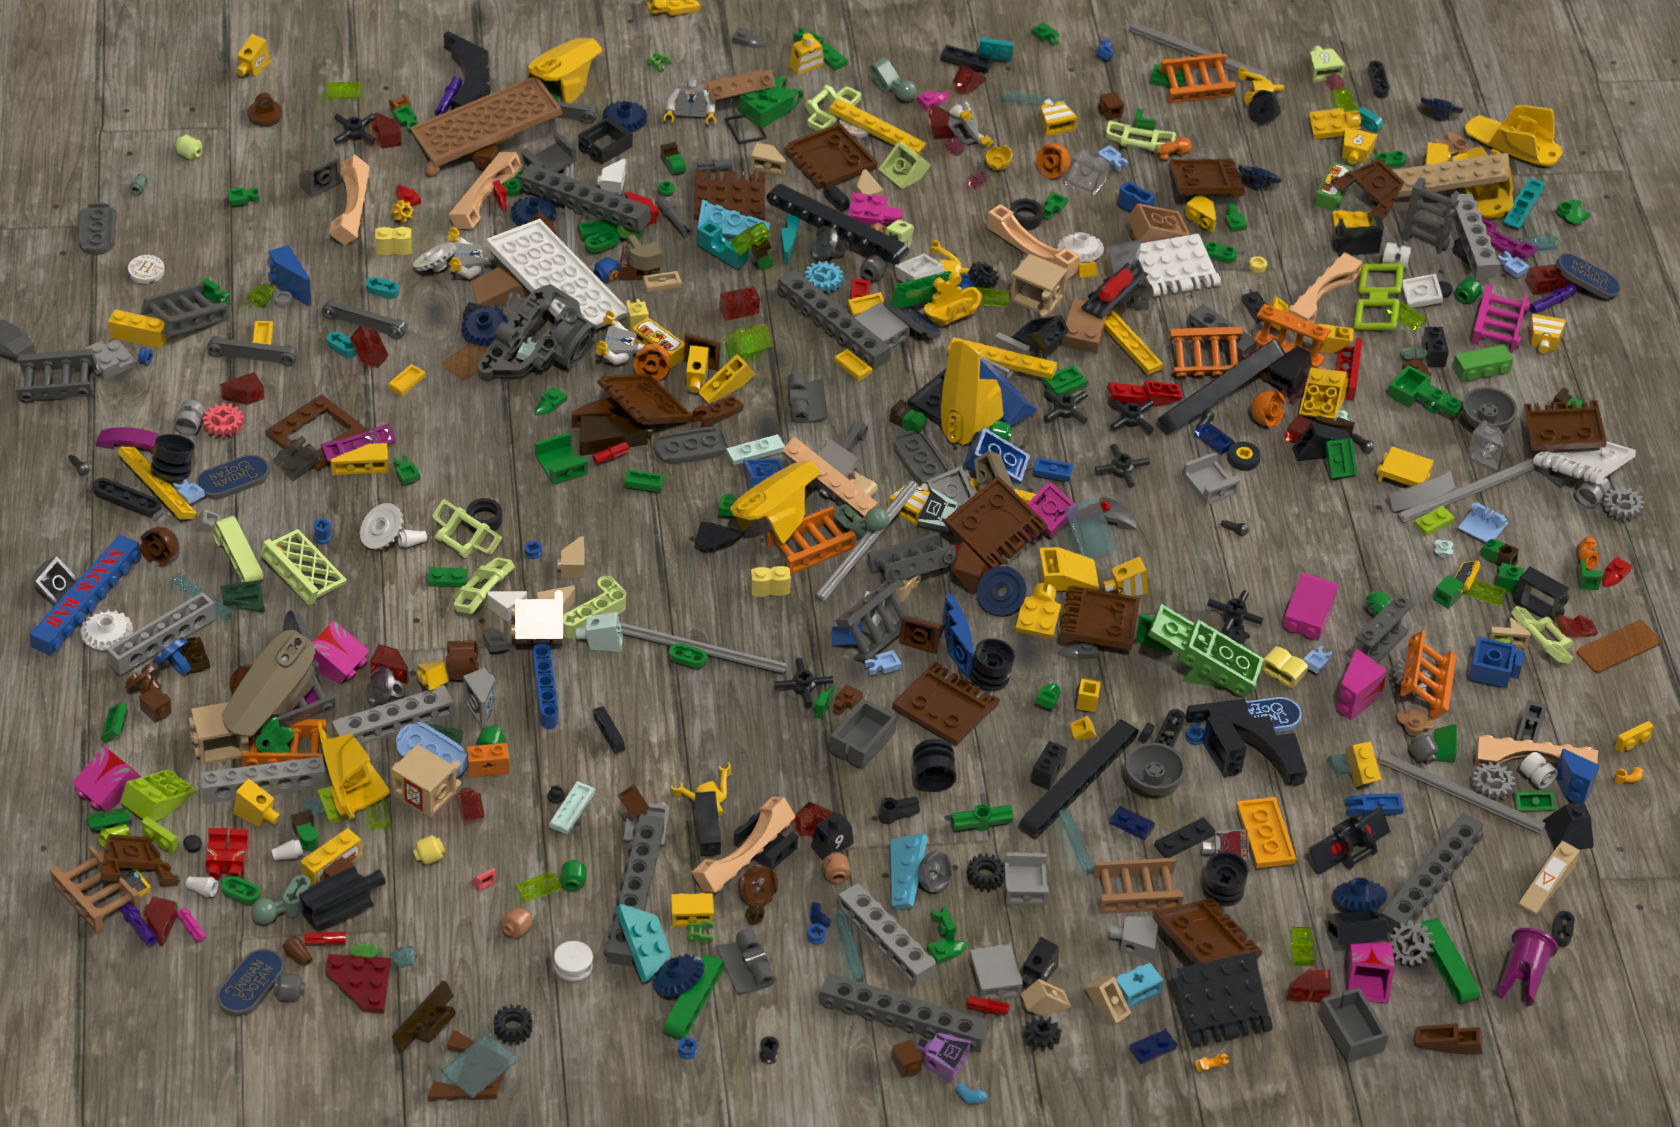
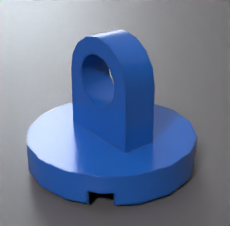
M184 637L175 640L163 650L162 655H158L153 659V663H158L161 666L166 661H169L179 674L186 675L191 671V667L179 651L188 643Z

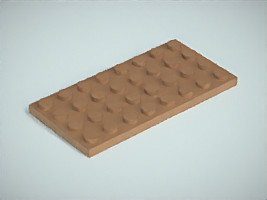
M533 76L410 127L426 155L433 162L434 166L437 167L468 153L475 152L480 148L492 145L499 140L506 139L518 132H523L530 127L540 125L542 122L554 119L562 115L563 112L537 76Z

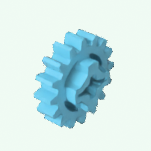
M818 261L817 265L812 263L811 267H807L804 278L820 291L830 293L831 289L836 291V287H841L843 271L840 270L839 266L834 267V263L829 265L827 261L824 263Z

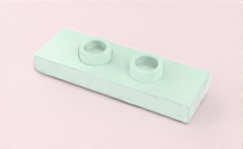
M777 434L726 448V454L732 464L737 465L743 463V460L759 459L781 453L785 446Z
M577 781L550 821L549 828L568 835L595 794V788Z

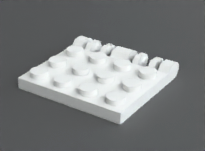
M1199 234L1141 243L1138 265L1141 270L1148 273L1145 282L1152 297H1157L1161 294L1162 296L1166 295V286L1168 285L1173 294L1177 293L1178 290L1180 293L1192 291L1193 286L1196 290L1200 289V280L1203 281L1205 288L1221 285L1220 277L1212 265Z
M1606 442V447L1543 450L1535 455L1533 464L1539 467L1543 466L1546 469L1552 467L1553 471H1559L1562 474L1574 476L1578 479L1583 477L1585 481L1598 485L1603 481L1604 477L1633 459L1636 450L1611 442Z

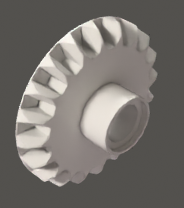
M1078 232L1074 235L1068 234V236H1064L1059 240L1058 249L1063 250L1067 247L1079 255V262L1096 260L1102 256L1104 251L1103 243L1100 242V239H1096L1095 236H1090L1083 232Z
M453 242L436 246L414 261L413 266L419 271L429 268L433 269L434 272L440 271L447 267L448 263L446 260L456 252L457 247Z
M391 503L380 504L373 508L366 515L361 525L360 538L362 543L369 549L372 548L374 550L378 548L383 549L384 546L389 547L390 541L394 542L395 536H399L398 531L402 529L401 524L404 521L402 520L403 514L400 512V509Z
M109 609L107 612L103 613L100 610L99 614L93 613L92 617H87L86 622L82 623L81 628L83 641L89 647L106 651L108 647L133 633V626L129 617H125L124 613L119 614L117 610L110 612Z

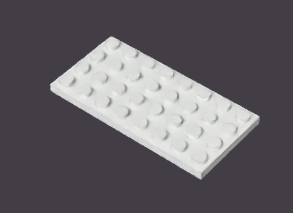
M540 219L486 239L485 245L531 293L535 289L548 284L554 285L578 300L582 317L595 324L596 329L608 325L603 322V318L609 310L616 314L615 321L627 317V307ZM554 299L547 309L557 317L566 305ZM567 317V318H566V320H568V321H571V320L574 319L573 317Z

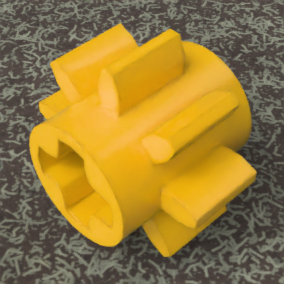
M399 200L396 204H392L393 208L390 213L395 221L400 220L403 223L407 219L412 218L413 209L410 206V202L404 203L403 200Z

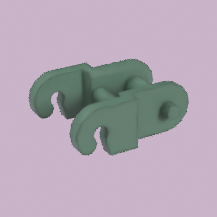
M1417 346L1405 348L1401 351V356L1406 359L1422 358L1427 355L1426 349L1422 347L1418 349Z

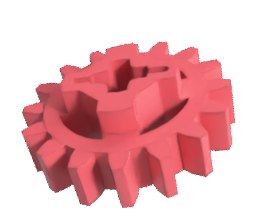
M222 403V406L215 404L214 409L209 407V412H204L203 425L204 429L208 430V434L214 433L215 437L222 435V438H225L226 434L231 437L233 432L238 434V429H243L244 416L243 412L239 411L238 406L232 408V404L225 406V403Z

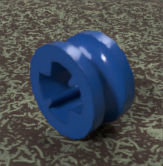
M142 347L138 354V363L144 362L145 365H149L153 358V350H147L145 347Z
M538 541L527 542L525 545L526 556L530 559L541 557V543Z
M1190 726L1186 732V741L1191 745L1201 744L1204 739V730L1200 726Z
M821 924L811 925L808 928V941L813 945L824 943L826 928Z
M685 1037L679 1041V1056L684 1059H691L696 1056L697 1043L693 1038Z

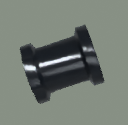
M772 1036L764 1037L760 1042L762 1051L759 1057L761 1062L773 1064L779 1056L777 1052L779 1041Z

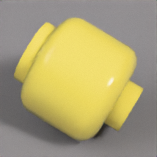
M434 835L418 840L416 842L417 849L413 850L417 861L422 860L425 865L441 860L443 853H445L440 837L436 838Z

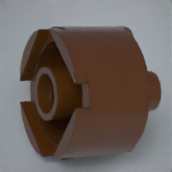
M476 640L447 641V651L450 653V656H446V667H450L448 670L449 681L463 680V676L479 670Z

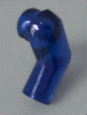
M818 902L811 903L810 921L828 928L831 924V919L821 912V904Z

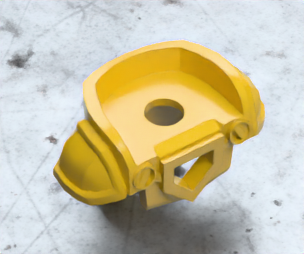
M952 272L947 282L942 278H937L933 282L937 292L932 296V303H928L924 307L927 318L938 327H943L951 321L967 315L975 314L980 305L982 294L978 289L968 287L962 290L961 287H957L962 281V277L957 272Z

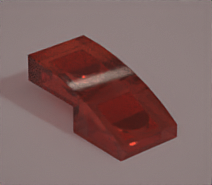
M1559 615L1555 619L1561 634L1575 637H1590L1598 634L1593 620L1577 615L1574 619Z

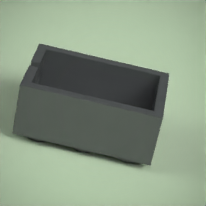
M863 699L831 734L829 751L843 759L848 757L850 763L863 769L896 733L897 716Z
M1360 987L1343 992L1342 997L1340 994H1335L1322 998L1319 1015L1347 1062L1385 1050L1389 1035Z

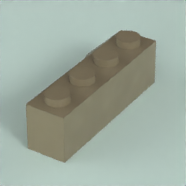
M987 451L974 459L977 483L980 485V490L997 476L1014 490L1000 454Z

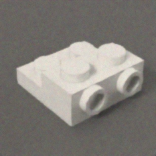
M926 254L895 265L896 278L902 282L944 272V265Z

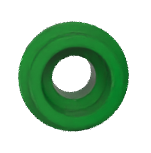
M664 181L658 184V192L661 196L670 197L675 191L673 183Z

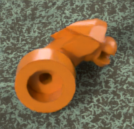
M1179 137L1173 142L1168 141L1162 144L1157 149V153H1160L1159 158L1161 160H1168L1172 152L1181 155L1188 154L1192 144L1188 138Z
M1587 536L1578 544V557L1580 561L1584 560L1586 568L1591 570L1598 565L1600 556L1594 551L1596 550L1594 547L1597 546L1595 538Z

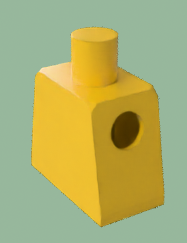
M249 778L236 791L233 814L258 827H261L266 821L275 825L281 817V814L273 810L274 798Z

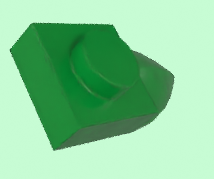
M552 387L541 395V401L537 404L534 415H543L554 411L567 401V395L556 387Z
M728 493L721 497L718 515L726 518L736 517L730 511L731 506L737 500L733 494Z
M1056 683L1043 686L1034 703L1039 704L1042 708L1053 710L1060 697L1059 686Z
M836 684L830 686L826 691L822 690L820 697H816L813 709H816V718H824Z
M944 938L927 945V952L935 959L936 965H939L961 955L967 948L968 942L960 940L947 941Z

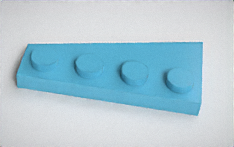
M702 200L698 228L710 220L722 227L723 237L734 238L737 236L740 239L751 240L765 234L768 239L770 223L751 216L740 215V212L723 209L722 206L717 204L714 206L709 204L708 201Z
M924 833L890 840L892 907L895 910L911 908L914 905L919 882V866L924 857L928 840Z

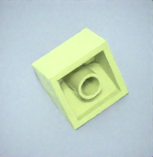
M898 141L879 170L903 189L922 179L931 164L909 146Z

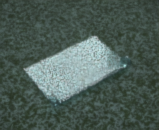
M1097 496L1064 508L1082 556L1092 559L1116 550Z
M488 1031L443 1068L441 1072L469 1096L474 1098L518 1061L519 1058L494 1040L493 1035Z

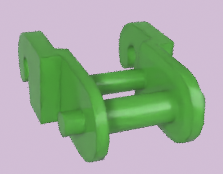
M656 52L653 53L652 59H647V63L659 72L665 70L664 66L660 68V62L668 65L673 63V60L669 59L667 55H661Z
M712 921L688 923L687 929L690 932L686 938L691 941H700V943H706L707 939H709V942H713V936L703 935L702 930L707 929V925H710L709 927L712 929L714 923Z
M357 944L352 946L350 951L354 956L374 957L379 955L382 949L379 946L376 950L374 944Z

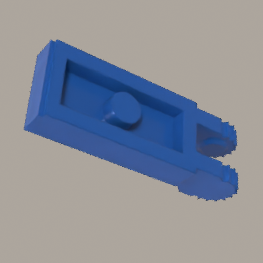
M1400 793L1361 794V796H1349L1345 799V804L1349 807L1347 814L1350 816L1366 815L1379 806H1382L1384 814H1403L1404 811Z

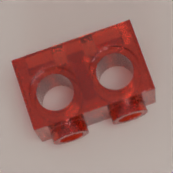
M754 286L720 293L719 310L725 321L759 314L760 297Z

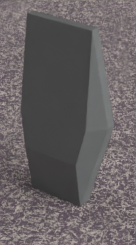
M4 319L0 320L1 355L18 359L19 355L27 354V352L35 348L24 330Z

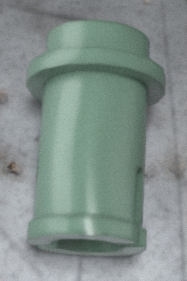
M142 173L137 175L135 181L130 184V191L133 194L138 195L143 192L144 185L148 180L146 179L147 176Z

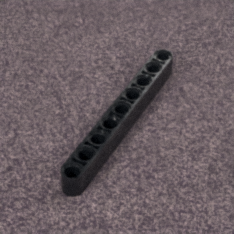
M777 184L766 196L770 205L819 229L824 226L832 227L836 230L838 238L879 256L889 263L898 265L909 254V248L905 243L783 184Z
M1276 338L1269 341L1158 418V421L1167 434L1173 432L1285 355V351Z
M1120 719L1022 817L1019 828L1038 838L1127 749L1137 737L1139 730Z

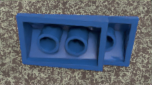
M980 358L979 379H995L1001 388L1003 417L1000 420L1012 426L1037 411V408L990 362Z

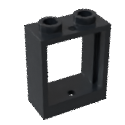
M609 116L579 134L578 147L602 165L633 147V133ZM606 135L615 140V142L603 149L593 143Z
M1062 315L1031 319L1010 338L1029 346L1030 351L1045 350L1066 334L1069 329Z
M1529 566L1519 578L1513 603L1540 618L1549 617L1554 624L1557 619H1561L1565 614L1564 606L1569 600V596H1567L1569 587ZM1533 587L1553 598V606L1530 594L1531 588Z
M1226 713L1207 718L1203 745L1224 778L1242 773L1247 747Z
M1375 909L1326 914L1327 934L1339 945L1387 940V933L1390 931L1389 922Z

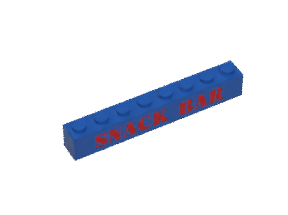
M119 534L29 634L31 647L50 656L56 650H59L62 643L73 634L77 626L84 622L85 617L94 611L96 605L106 597L111 588L115 587L119 579L127 574L130 567L140 559L139 542Z

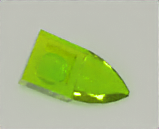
M264 284L255 287L248 293L247 300L252 301L255 305H265L271 300L274 291L273 285Z

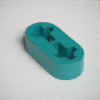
M1360 107L1356 110L1360 113L1361 126L1373 133L1383 127L1382 119L1367 108Z
M371 277L366 281V290L369 294L388 299H394L399 296V284L394 281L378 277Z
M332 332L328 335L327 344L330 349L345 358H353L357 355L358 347L355 341L339 332Z

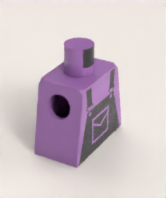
M937 1033L932 1042L921 1038L917 1044V1049L925 1054V1068L953 1083L969 1055L971 1041Z

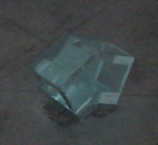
M413 946L400 947L391 953L395 963L401 969L406 965H413L417 958Z

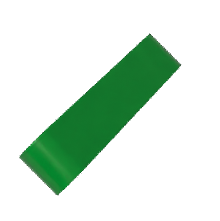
M945 271L896 284L889 303L896 308H904L933 300L932 296L937 292L933 282L937 278H942L945 282L949 281L948 277L952 272Z
M1438 918L1420 922L1421 928L1423 926L1428 927L1426 933L1431 932L1433 934L1429 939L1435 941V944L1430 945V948L1434 951L1428 952L1455 1001L1461 1004L1479 999L1480 990L1478 984ZM1421 934L1420 939H1421L1422 943L1424 944V943H1425V942H1424V937H1423V935Z
M703 954L701 960L705 966L704 974L692 989L680 995L666 1020L664 1033L679 1039L687 1037L723 972L724 960Z

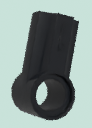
M914 796L899 800L891 797L884 798L880 804L878 818L884 824H892L896 821V818L919 814V801Z

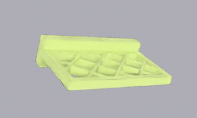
M299 529L274 541L268 539L263 543L260 555L309 606L315 603L316 598L346 584L347 579ZM297 537L301 544L290 541L292 538ZM277 546H286L287 551L280 550ZM290 547L300 549V554L289 552ZM303 550L312 552L314 556L303 555ZM288 557L299 559V564L292 563ZM302 560L313 562L312 567L301 565ZM315 563L323 564L326 570L315 568ZM301 570L312 572L311 577L305 576ZM314 573L325 575V579L314 578ZM328 576L335 577L338 581H328L327 578ZM313 583L324 585V588L318 590Z

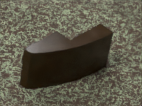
M1320 415L1315 419L1317 424L1347 430L1350 438L1353 434L1355 423L1341 417H1337L1336 421Z
M187 638L188 643L182 650L186 661L191 667V672L211 668L201 638Z

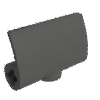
M795 372L788 376V405L791 406L793 421L796 423H810L827 419L828 413L823 378L804 382V376L801 373Z
M751 928L739 931L736 935V942L716 945L722 960L725 961V967L738 994L758 991L774 983L775 977L768 964L769 961L762 945L760 946Z

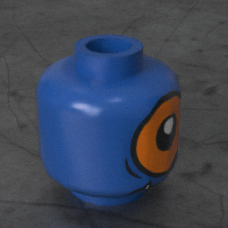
M606 257L594 265L593 273L601 282L609 283L619 276L620 264L617 260Z

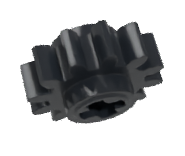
M977 261V263L973 262L968 271V274L971 275L970 279L974 281L975 285H979L981 288L986 286L988 290L991 287L994 288L1000 278L996 275L998 272L994 271L993 266L988 265L986 262L983 264L980 261Z
M1040 1015L1039 1020L1032 1017L1031 1023L1027 1022L1025 1024L1023 1037L1027 1038L1026 1044L1030 1045L1033 1043L1034 1050L1041 1047L1042 1051L1045 1052L1047 1046L1053 1050L1054 1044H1059L1062 1030L1058 1028L1059 1023H1051V1017L1047 1018V1020H1044L1042 1015Z

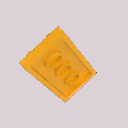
M1276 797L1237 801L1236 809L1243 830H1248V845L1256 869L1296 864V856Z

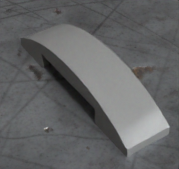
M1451 470L1434 475V478L1409 488H1401L1387 494L1391 511L1396 512L1420 505L1453 490L1455 484Z

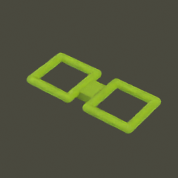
M1403 264L1362 265L1358 292L1359 294H1370V298L1357 300L1354 319L1355 330L1396 329L1400 302L1398 299L1388 298L1389 294H1399L1401 292ZM1368 271H1396L1394 287H1366ZM1363 306H1392L1390 323H1361Z

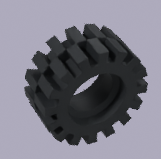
M981 853L978 854V858L974 856L969 861L967 881H969L970 886L974 885L973 888L975 890L979 887L980 892H983L984 889L990 892L991 888L995 891L997 887H1001L1004 881L1005 867L999 857L995 859L996 855L992 854L991 857H988L989 853H985L983 857ZM989 870L993 874L986 876L980 874L979 871Z
M510 1004V1008L503 1006V1011L501 1009L497 1011V1014L494 1016L495 1036L497 1035L498 1040L502 1039L503 1044L509 1041V1045L513 1046V1042H516V1045H520V1040L524 1043L526 1042V1037L530 1038L532 1033V1017L525 1007L521 1010V1005H517L514 1008V1004ZM516 1021L521 1026L518 1028H508L505 1024Z

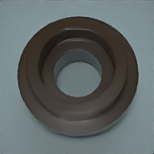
M753 904L747 908L745 917L750 924L756 925L763 920L765 910L761 905Z

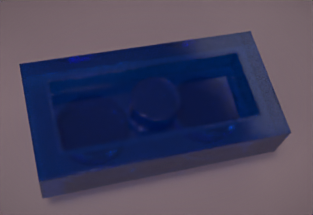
M1206 422L1195 430V436L1221 455L1227 452L1230 446L1235 443L1233 439L1210 422Z
M1122 806L1117 808L1109 823L1144 841L1155 827V822Z
M1167 1029L1130 1044L1129 1050L1141 1065L1176 1050L1177 1043Z

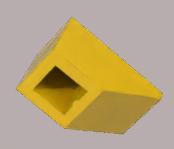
M1198 194L1186 204L1185 217L1213 233L1216 224L1214 203Z
M1318 324L1331 330L1323 343L1320 342L1319 352L1333 354L1352 344L1353 328Z
M441 659L418 664L419 670L416 671L417 680L428 690H433L448 682L445 662Z
M1081 679L1076 709L1096 713L1101 681Z

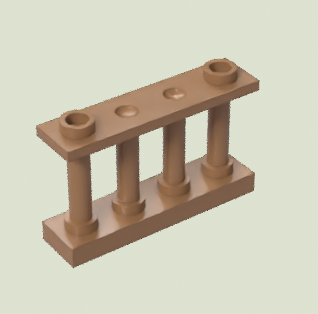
M770 69L765 71L756 70L698 84L705 85V90L709 91L710 101L774 87L775 81L773 71Z
M91 846L89 847L91 859L67 872H62L57 865L49 870L52 884L92 928L98 932L104 928L102 919L108 913L128 902L133 907L139 909L138 899H140V895L135 888H131L120 876L119 881H110L112 884L90 896H84L82 894L83 890L101 881L103 853L101 851L98 852ZM94 866L100 870L99 873L79 884H73L70 879ZM116 890L123 895L102 908H95L93 906V903Z
M1161 858L1095 862L1093 878H1101L1104 894L1100 896V914L1158 911L1182 905L1183 892L1182 890H1173L1170 874H1174L1176 859ZM1150 875H1162L1165 891H1153ZM1130 876H1142L1145 892L1133 893ZM1110 877H1122L1125 893L1113 894Z

